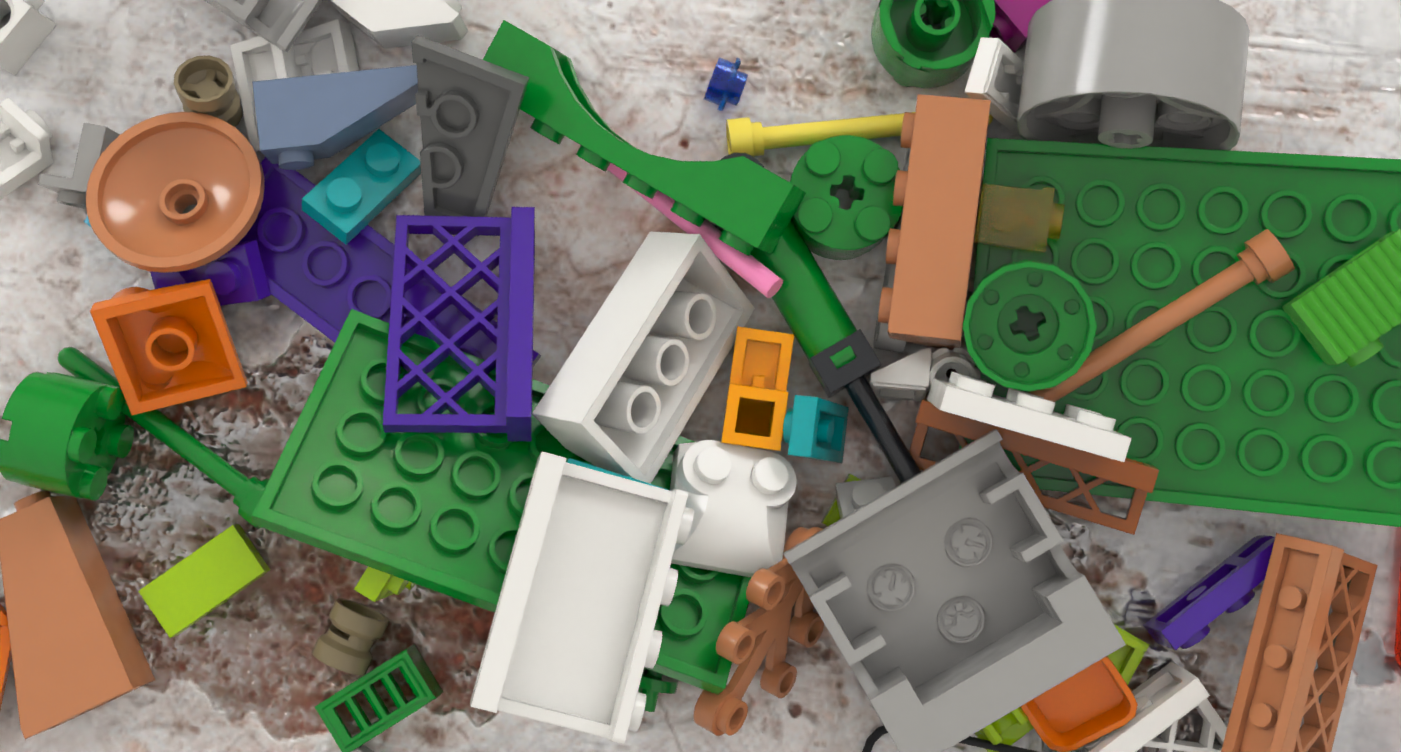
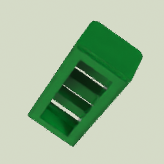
M415 644L324 700L315 706V709L342 752H351L438 698L443 693V690ZM397 668H399L416 696L409 701L391 674ZM379 679L397 706V709L389 712L373 686V683ZM360 691L363 692L379 718L373 724H371L354 696ZM343 702L361 730L353 737L335 709L336 706Z

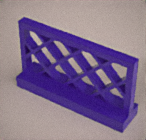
M512 207L511 217L396 215L382 424L384 432L507 433L508 441H532L535 207ZM409 234H433L444 245L422 261L408 248ZM476 235L500 236V248L483 262L479 261L464 247ZM455 254L472 271L450 287L433 270L451 255ZM407 263L410 264V265L414 268V269H413L412 271H410L408 274H407ZM498 265L499 278L492 272ZM425 278L442 295L423 311L419 312L405 299V292ZM483 279L498 293V299L479 313L461 296ZM453 304L470 322L448 339L430 321L449 305ZM405 313L411 320L403 326ZM498 315L496 329L490 321ZM422 329L440 347L419 365H416L402 352V344ZM481 330L497 345V351L477 366L459 347ZM450 355L469 374L450 391L445 393L427 374ZM402 366L408 372V374L400 380V371ZM495 368L496 383L488 376ZM417 382L438 400L423 414H398L399 397ZM477 383H480L495 397V415L468 414L456 401ZM448 410V411H449L450 413H452V414H442V413H443L444 411Z

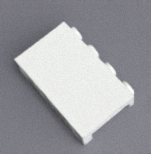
M542 451L537 459L470 705L471 707L494 713L501 711L608 738L612 742L624 744L628 730L637 732L643 718L646 694L638 692L644 667L653 669L659 655L662 631L654 630L660 605L669 606L672 601L678 579V570L670 568L675 545H685L688 539L694 509L685 507L688 498V492L679 489L673 491L665 490L566 462L567 458Z

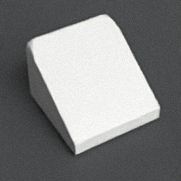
M932 347L922 349L871 373L870 386L877 398L919 402L925 399L929 388Z

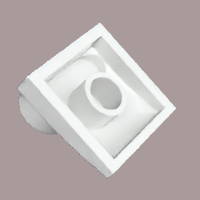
M715 440L679 444L673 455L670 490L679 489L688 492L685 507L694 509V516L688 539L685 545H675L671 563L752 577L757 570L761 568L769 569L783 559L788 500L796 489V475L791 464L775 452L721 443Z

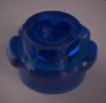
M719 57L703 100L718 105L719 111L724 110L726 103L737 106L742 95L748 74L738 70L741 64L740 58H736L735 62H731Z

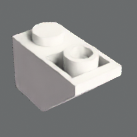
M330 0L341 16L384 49L412 46L411 42L417 35L435 42L461 40L468 32L459 14L462 6L457 0Z

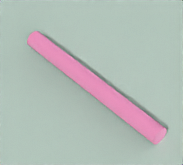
M610 163L607 169L622 182L628 173ZM632 189L687 234H700L718 259L764 296L771 298L779 291L783 280L751 254L748 256L718 239L722 231L705 219L701 227H698L673 213L670 209L675 200L662 192L657 191L654 198L651 199Z

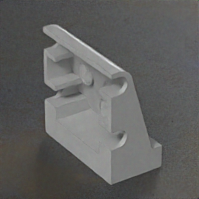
M997 429L988 432L783 553L846 662L859 680L899 752H943L1126 645L1085 575L1079 573L1074 568L1063 551L1060 543L1064 542L1025 475L1022 472H1018L1006 456L1000 444V441L1003 439Z

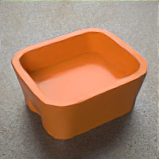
M1106 656L1020 707L1042 741L1050 749L1058 752H1069L1126 725L1135 717L1138 704L1131 689L1113 662Z

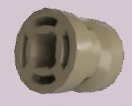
M210 55L196 56L182 63L174 74V86L183 103L184 112L211 115L236 127L243 116V109L229 65L220 58Z
M338 598L335 600L329 613L332 622L326 634L318 637L312 650V655L319 661L337 670L363 676L366 674L373 659L370 649L375 640L383 637L390 621L385 615L368 606L348 599Z

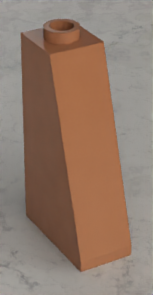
M46 490L16 501L14 503L16 512L0 519V562L20 729L25 739L59 726L155 681L76 497L51 496L50 492Z

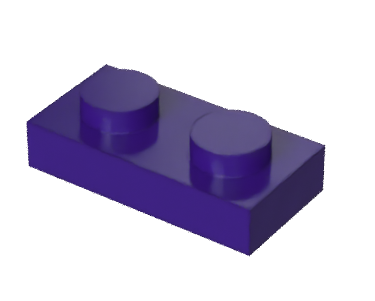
M257 240L239 242L218 259L194 269L180 272L150 271L155 289L211 279L220 306L259 301L271 295Z

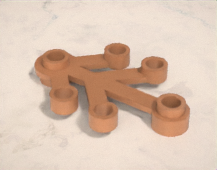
M805 527L797 528L787 539L783 553L823 529L819 527H812L810 529ZM784 554L783 559L769 569L761 568L757 570L748 583L746 598L749 602L760 608L739 622L732 621L728 623L718 636L716 642L717 654L737 664L738 667L728 685L720 694L717 695L707 690L702 691L696 702L693 714L694 722L716 736L723 734L734 735L742 727L748 712V706L742 701V697L765 656L766 663L761 675L760 686L768 693L778 698H784L791 691L797 677L796 667L785 662L788 636L790 639L809 648L818 641L823 632L824 622L819 614L813 612L814 605ZM795 603L794 616L790 622L792 607Z

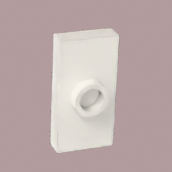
M981 37L964 93L971 99L991 100L990 115L1014 135H1019L1017 117L1024 62L999 38Z

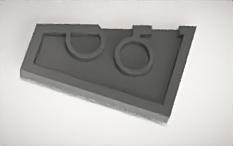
M417 35L411 42L413 63L417 65L418 92L415 94L417 116L421 118L423 149L420 151L424 216L487 217L529 77Z

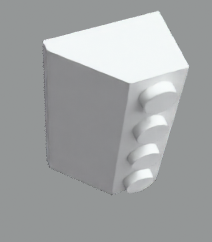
M650 231L532 415L567 450L596 467L651 484L734 345L737 326L744 327L755 308L700 234Z

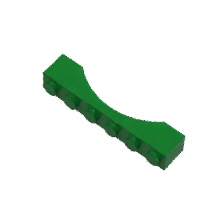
M503 20L482 59L529 77L520 110L535 118L530 126L532 130L557 144H561L564 136L581 145L576 153L578 157L605 172L610 163L628 172L623 180L624 184L651 199L654 198L657 191L662 192L675 200L670 209L673 213L698 227H701L705 218L723 228L718 239L748 256L754 247L770 254L773 252L806 194L797 186L744 156L718 161H679L651 155L635 148L616 134L595 111L578 81L569 57Z

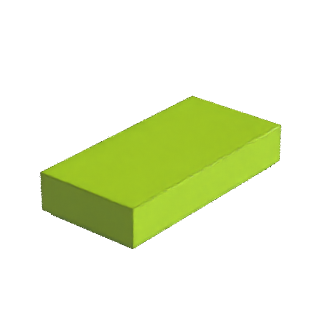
M234 524L138 592L169 638L181 634L270 571V568L240 524Z

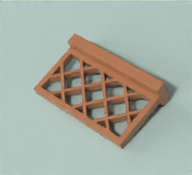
M1276 533L1221 752L1332 751L1378 565L1346 554L1343 549L1332 545ZM1350 581L1349 589H1347V583ZM1330 605H1331L1332 612H1331L1330 615L1328 616L1329 609H1330ZM1316 661H1317V663H1318V668H1317V669L1315 670V672H1314L1315 665H1316ZM1322 694L1321 702H1320V704H1319V699H1318V698H1319V696ZM1302 717H1303V719H1304V724H1303V725L1301 726V728H1300L1301 721H1302Z

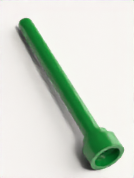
M65 347L58 353L57 359L59 364L75 377L120 387L118 380L78 349ZM124 400L121 412L233 495V504L239 507L238 515L255 528H262L252 524V514L269 481L268 478L261 481L254 476L249 479L156 409L131 415L126 400Z

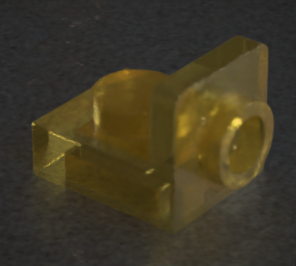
M983 184L974 242L976 244L1045 252L1047 238L1060 239L1065 204L1053 203L1055 188L1043 187L1042 190Z

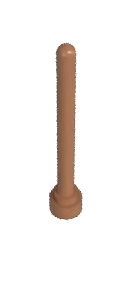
M1266 229L1244 243L1246 249L1237 254L1239 261L1092 351L1076 374L1055 387L1030 391L1028 393L1056 402L1251 281H1254L1257 285L1266 279L1271 283L1277 281L1295 269L1293 262L1277 238Z

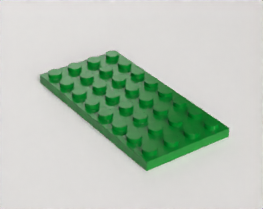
M351 309L252 514V524L495 613L539 455L543 451L567 458L566 462L568 458L590 465L593 464L567 450L533 415L532 441H508L507 433L384 432L382 424L389 323ZM415 333L402 344V352L412 362L419 365L440 346L434 340ZM463 352L477 366L485 361ZM449 355L430 371L427 376L447 393L469 373ZM402 366L400 371V380L408 374V372ZM496 368L488 374L495 383ZM533 379L532 413L550 387V385ZM417 382L399 397L398 414H423L438 400ZM477 383L456 401L468 414L495 415V397L480 383ZM446 410V411H444L442 414H452V413H450L448 410ZM679 435L651 484L670 490L675 450L679 444L693 443L695 441ZM671 563L670 568L678 570L677 584L670 605H660L654 630L662 631V642L654 668L647 669L718 695L726 687L732 662L717 654L716 642L720 632L728 623L732 621L739 622L745 618L749 604L746 598V590L752 577Z

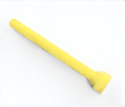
M904 113L762 127L761 122L751 123L749 117L726 119L728 155L747 153L753 157L764 156V150L812 145L818 141L842 135L858 136L866 139L901 136ZM990 114L988 126L991 124L993 120V116Z

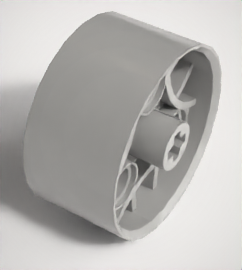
M1220 0L1049 1L1034 13L1028 25L1017 117L1019 135L1024 140L1097 143L1117 148L1154 146L1231 150L1237 145L1241 131L1250 33L1246 19L1232 6Z

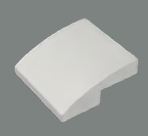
M336 19L303 30L288 52L279 49L260 36L230 45L248 140L256 154L263 153L259 147L252 81L359 71L349 23Z

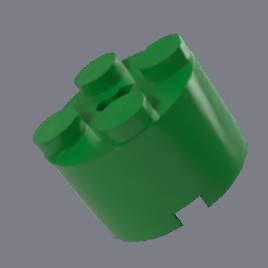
M880 0L871 28L874 52L884 69L902 86L934 88L949 84L961 77L972 66L980 38H989L995 20L994 0ZM927 17L930 25H925L922 19ZM940 24L941 28L934 29L931 25Z
M851 135L835 136L812 144L804 153L793 170L790 183L806 192L791 220L812 253L832 260H849L871 251L889 234L890 228H893L897 223L903 206H893L897 170H900L894 154L869 139ZM838 189L849 191V198L854 199L849 209L839 208V198L835 197Z
M34 372L26 376L13 391L2 416L3 420L12 421L9 440L0 439V472L2 476L8 481L77 498L98 500L106 488L108 476L116 459L125 458L128 455L134 440V429L131 425L125 424V414L121 412L125 400L121 388L56 372H47V374Z

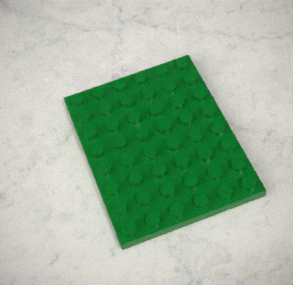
M987 138L973 291L984 276L1003 264L1028 259L1057 266L1077 279L1092 301L1097 325L1092 351L1239 261L1237 254L1246 249L1244 243L1266 229L1277 238L1293 262L1295 269L1277 281L1271 283L1266 279L1258 285L1251 281L1055 402L1053 412L1064 414L1066 404L1116 419L1113 430L1132 438L1126 458L1153 465L1159 469L1153 492L1147 493L1145 501L1401 527V325L1399 324L1381 335L1378 339L1384 347L1359 365L1351 368L1346 361L1338 365H1327L1282 308L1283 305L1386 234L1401 229V159L1154 146L1117 148L1097 143ZM1027 306L1018 308L1016 310L1018 320L1010 324V328L1012 331L1023 330L1027 337L1036 335L1038 333L1036 323L1044 319L1042 311L1032 314ZM980 371L981 380L995 385L993 395L1006 398L1009 388L1001 386ZM965 438L968 444L975 441L972 439ZM1003 449L1017 471L1021 470L1013 453ZM1021 454L1027 466L1039 460ZM1049 463L1031 472L1040 490L1069 492L1079 487L1069 468ZM1079 472L1084 483L1096 478V476ZM1108 480L1090 489L1089 492L1091 495L1131 499L1134 488Z

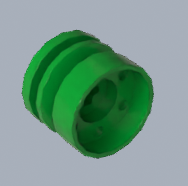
M1028 259L1003 264L984 276L969 297L963 322L967 352L980 371L1003 387L1027 392L1055 387L1076 374L1092 351L1097 328L1092 301L1078 280L1053 264ZM1023 306H1027L1032 314L1041 311L1043 313L1044 319L1036 323L1038 333L1031 337H1027L1023 330L1012 331L1010 328V324L1018 320L1016 310Z

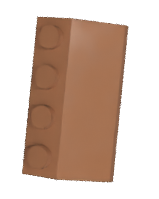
M918 94L915 113H904L901 148L911 149L908 171L897 170L893 196V206H903L901 229L890 228L886 250V264L896 265L893 288L882 287L878 322L888 323L887 332L892 339L935 348L946 347L949 350L961 348L991 100Z

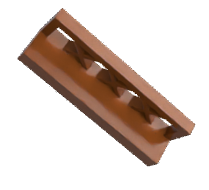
M927 399L921 401L915 421L917 426L909 450L919 469L924 471L938 462L921 457L929 427L955 434L962 448L968 445L965 438L976 440L988 432L997 429L1003 439L1000 441L1002 449L1013 453L1021 468L1018 472H1022L1044 508L1135 535L1147 493L1153 492L1159 469L1155 466L1125 458V462H1121L941 411L927 401ZM1021 454L1039 460L1027 466ZM1049 463L1069 468L1079 487L1057 498L1041 492L1031 472ZM1079 472L1096 476V478L1084 483ZM1108 480L1134 488L1125 518L1100 511L1089 490ZM1083 493L1091 508L1069 502V500Z

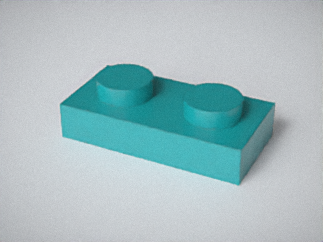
M378 129L302 198V211L347 245L421 174L420 160L382 130Z
M795 395L794 406L787 410L783 424L784 441L789 443L788 455L843 463L849 407L819 397Z

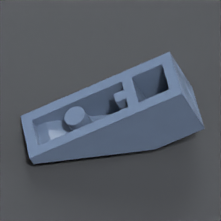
M417 65L252 81L260 151L272 164L279 163V168L285 170L307 169L315 165V159H325L334 156L416 104L415 94L418 92Z

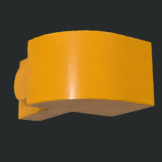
M737 326L721 443L780 451L789 393L786 390L794 334Z

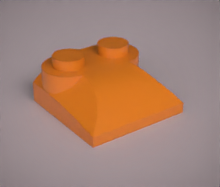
M211 279L153 290L129 287L120 290L109 300L93 304L90 310L91 316L131 415L247 387L248 382Z

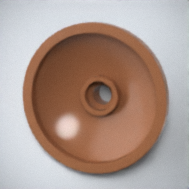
M174 112L158 115L127 129L110 143L95 163L87 184L86 210L88 219L94 233L103 245L118 259L131 266L153 272H180L206 265L227 253L250 230L263 202L265 189L263 168L259 157L247 138L226 121L196 112ZM196 205L193 210L183 214V211L188 206Z

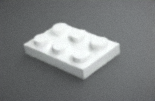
M952 371L948 382L933 378L927 401L941 411L1125 462L1132 438L1113 430L1116 419L1066 404L1064 414L1053 412L1055 402L1012 388L1008 389L1006 398L993 395L995 385Z

